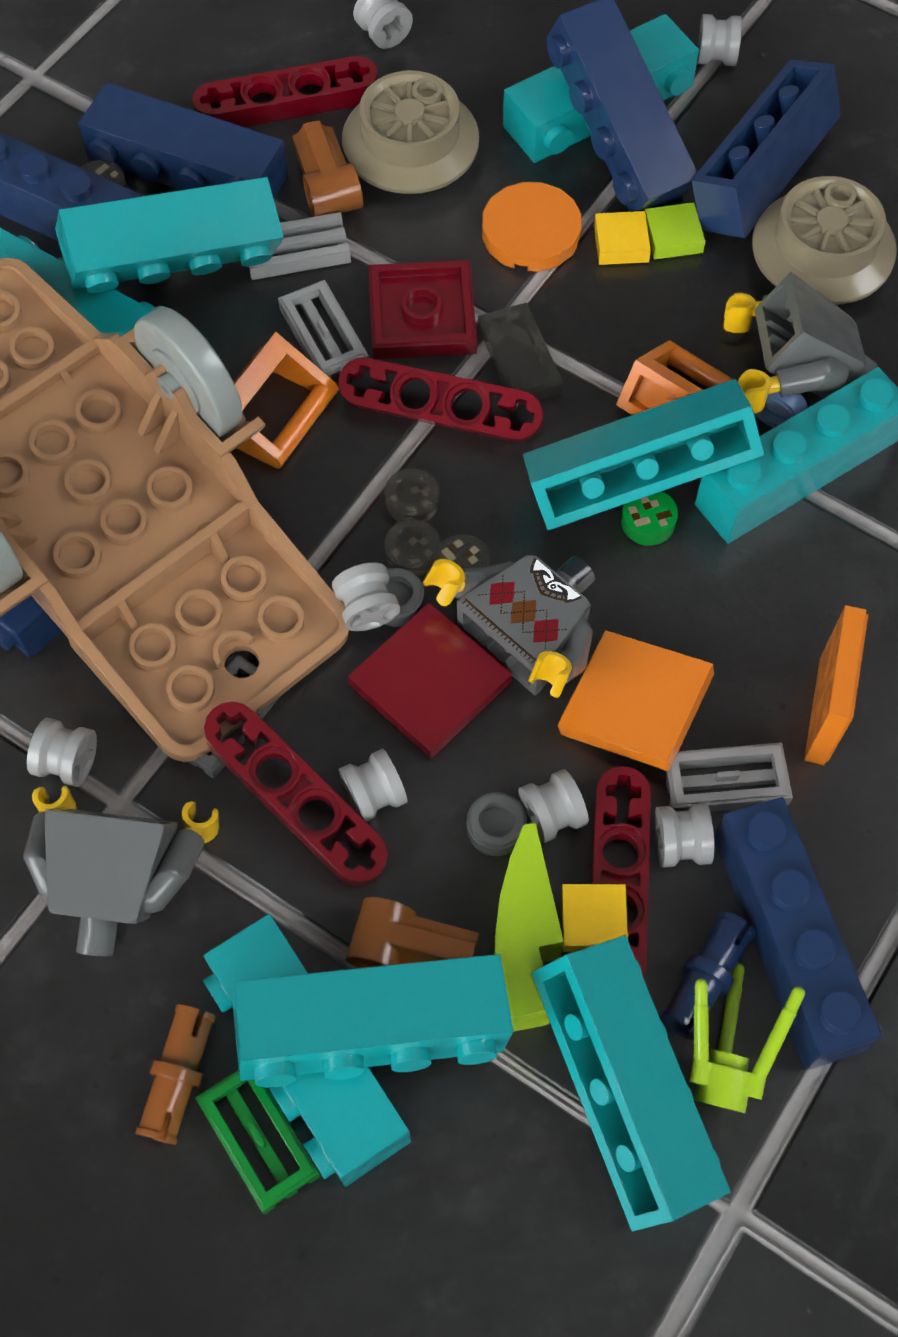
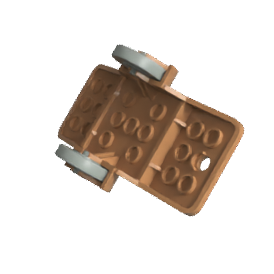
M2 258L0 259V617L32 596L68 637L73 650L157 746L174 760L182 762L196 760L198 757L211 751L207 745L204 725L206 717L213 708L221 703L233 701L243 703L257 714L341 649L346 643L350 632L345 627L342 618L345 606L335 597L330 587L258 502L236 459L230 453L263 430L266 424L259 417L251 422L246 421L235 384L223 362L204 336L184 316L164 306H158L138 319L135 323V328L123 336H120L118 333H100L26 263L19 259ZM240 650L251 652L259 661L258 669L253 675L246 678L232 676L225 668L226 659L231 653ZM225 720L220 723L222 736L219 741L222 742L224 738L244 722L240 720L237 724L231 725Z

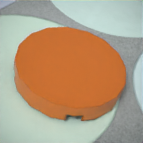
M521 182L505 187L490 198L483 210L482 240L489 254L501 264L514 269L515 264L528 266L527 271L536 272L557 267L573 256L578 246V240L581 237V212L574 199L560 188L545 183Z

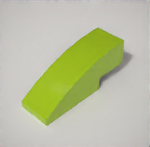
M536 823L523 825L510 856L499 899L494 955L500 954L514 1032L550 1024L531 973L543 967L542 962L559 959L564 943Z

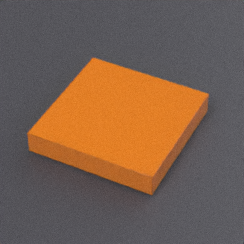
M845 605L820 657L804 761L819 765H825L826 762H829L854 717L868 621L866 609Z
M605 630L558 723L560 734L669 772L714 676L713 663Z

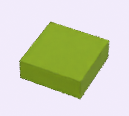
M694 202L645 209L649 242L654 260L703 253L705 238Z

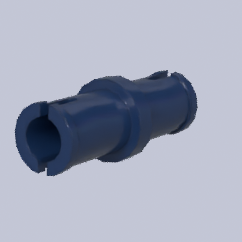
M729 912L720 913L717 923L698 955H690L683 966L686 976L666 1010H663L660 1015V1020L664 1025H669L672 1020L674 1021L669 1030L685 1039L694 1040L696 980L704 979L708 984L709 1012L719 995L724 996L728 994L734 982L731 974L749 942L753 940L756 934L752 926H747L744 932L741 931L747 923L746 920Z

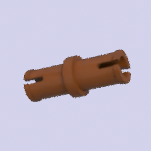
M180 1004L176 1005L174 1010L176 1013L160 1061H153L149 1072L155 1078L140 1125L137 1127L135 1134L146 1138L150 1137L153 1140L171 1145L177 1144V1135L192 1087L199 1088L203 1074L197 1071L212 1023L216 1019L214 1014L203 1011L201 1014L198 1008Z

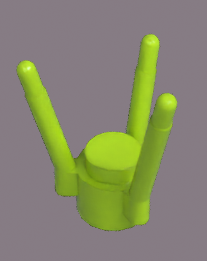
M737 963L731 974L734 982L726 997L718 1050L711 1049L710 1054L708 984L704 979H698L695 982L694 1060L689 1082L697 1083L694 1095L695 1101L745 1113L748 1097L762 1100L766 1077L797 1015L796 1013L805 996V990L800 986L794 987L784 1008L781 1010L752 1073L747 1072L750 1059L732 1054L745 970L742 963Z

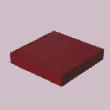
M470 260L368 265L373 359L477 354Z
M430 603L425 605L348 676L349 686L430 759L512 682V673Z

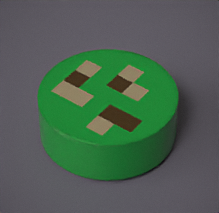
M660 491L624 504L621 515V526L624 533L632 541L645 546L659 545L667 541L675 530L678 518L676 503L668 494Z

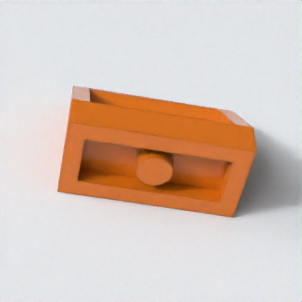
M275 332L258 349L233 382L241 400L242 411L272 372L311 391L273 442L258 432L237 447V449L279 469L338 392L339 388L330 377Z
M669 340L635 360L616 405L634 415L702 390L668 369V365L706 388L730 381L733 378Z

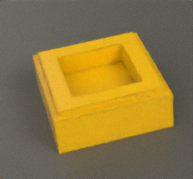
M645 211L595 213L594 232L599 265L649 262L651 249Z
M562 884L563 952H576L626 935L628 940L626 884Z

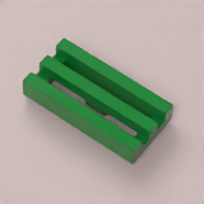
M237 1070L195 1098L264 1215L274 1209L275 1205L283 1199H288L296 1194L299 1188L308 1182L311 1184L321 1177L268 1088L256 1086L255 1080L239 1081V1070ZM246 1082H249L300 1167V1170L291 1176L286 1172L237 1090L238 1087ZM225 1096L278 1183L269 1191H266L215 1105V1102Z

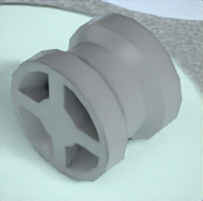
M357 0L353 11L354 20L363 30L368 31L372 41L379 48L383 49L392 48L399 44L407 36L413 23L412 13L403 3L397 0Z
M702 14L697 48L699 49L697 64L707 65L712 60H721L725 66H736L741 41V16H730L727 20H716L713 14Z
M376 562L360 564L343 571L332 581L335 597L343 601L345 606L342 618L347 629L351 631L374 629L390 622L400 613L401 607L397 597L388 591L387 585L390 577L387 568L383 564Z
M52 718L43 719L35 729L28 748V772L38 777H47L50 774L60 776L64 784L79 787L87 778L93 765L97 748L96 732L85 727L70 730L66 729L59 720Z
M384 749L372 753L368 762L360 766L348 764L338 769L341 781L355 812L366 822L375 818L377 810L387 805L399 807L408 802L397 770Z
M566 769L552 773L549 782L540 786L529 783L519 788V798L525 809L529 824L536 823L541 843L555 839L558 830L567 826L578 829L588 824L589 818L585 802L574 779Z
M706 803L692 804L687 811H675L671 806L656 807L654 831L660 866L675 867L680 860L692 859L698 865L712 864L714 858V831L708 805Z

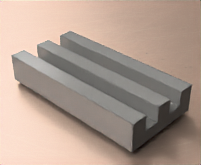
M341 212L281 222L280 225L284 238L274 255L287 254L273 256L269 261L260 265L249 266L251 279L257 280L351 263L350 248L347 243L345 228H343ZM336 244V245H334V246H329V247H323V248H318V249L307 250V249H310V248H316V247H321V246H327V245Z
M325 280L278 298L279 309L306 358L328 377L331 378V375L337 372L340 375L342 368L353 359L368 358L365 348ZM319 298L349 352L341 353L311 299ZM300 304L330 357L329 360L325 361L295 305Z
M782 742L678 751L670 771H666L667 793H670L669 806L675 811H687L692 804L702 803L708 805L710 812L738 810L779 797H783L786 805H789L793 799ZM764 762H772L773 769L723 771L717 774L682 777L680 770ZM776 784V787L684 795L686 791Z

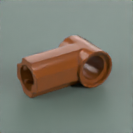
M319 120L303 124L301 130L292 136V141L303 173L305 195L312 217L338 212L345 213L363 208L362 191L356 169L352 163L346 164L333 127L325 126Z
M367 897L362 902L345 960L356 968H368L475 957L479 933L417 917L414 910L399 902L379 897Z

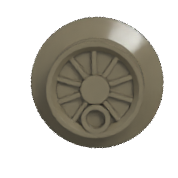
M407 70L385 75L377 79L365 90L360 104L353 109L344 124L342 147L347 163H352L357 175L367 183L394 193H425L451 184L469 169L478 152L479 130L472 113L458 100L455 91L447 82L430 73Z
M836 176L814 177L797 184L787 195L777 199L768 206L757 221L752 238V249L756 263L761 272L774 286H777L792 272L835 305L855 302L877 291L890 276L896 260V241L886 221L885 211L879 199L865 186L853 180Z

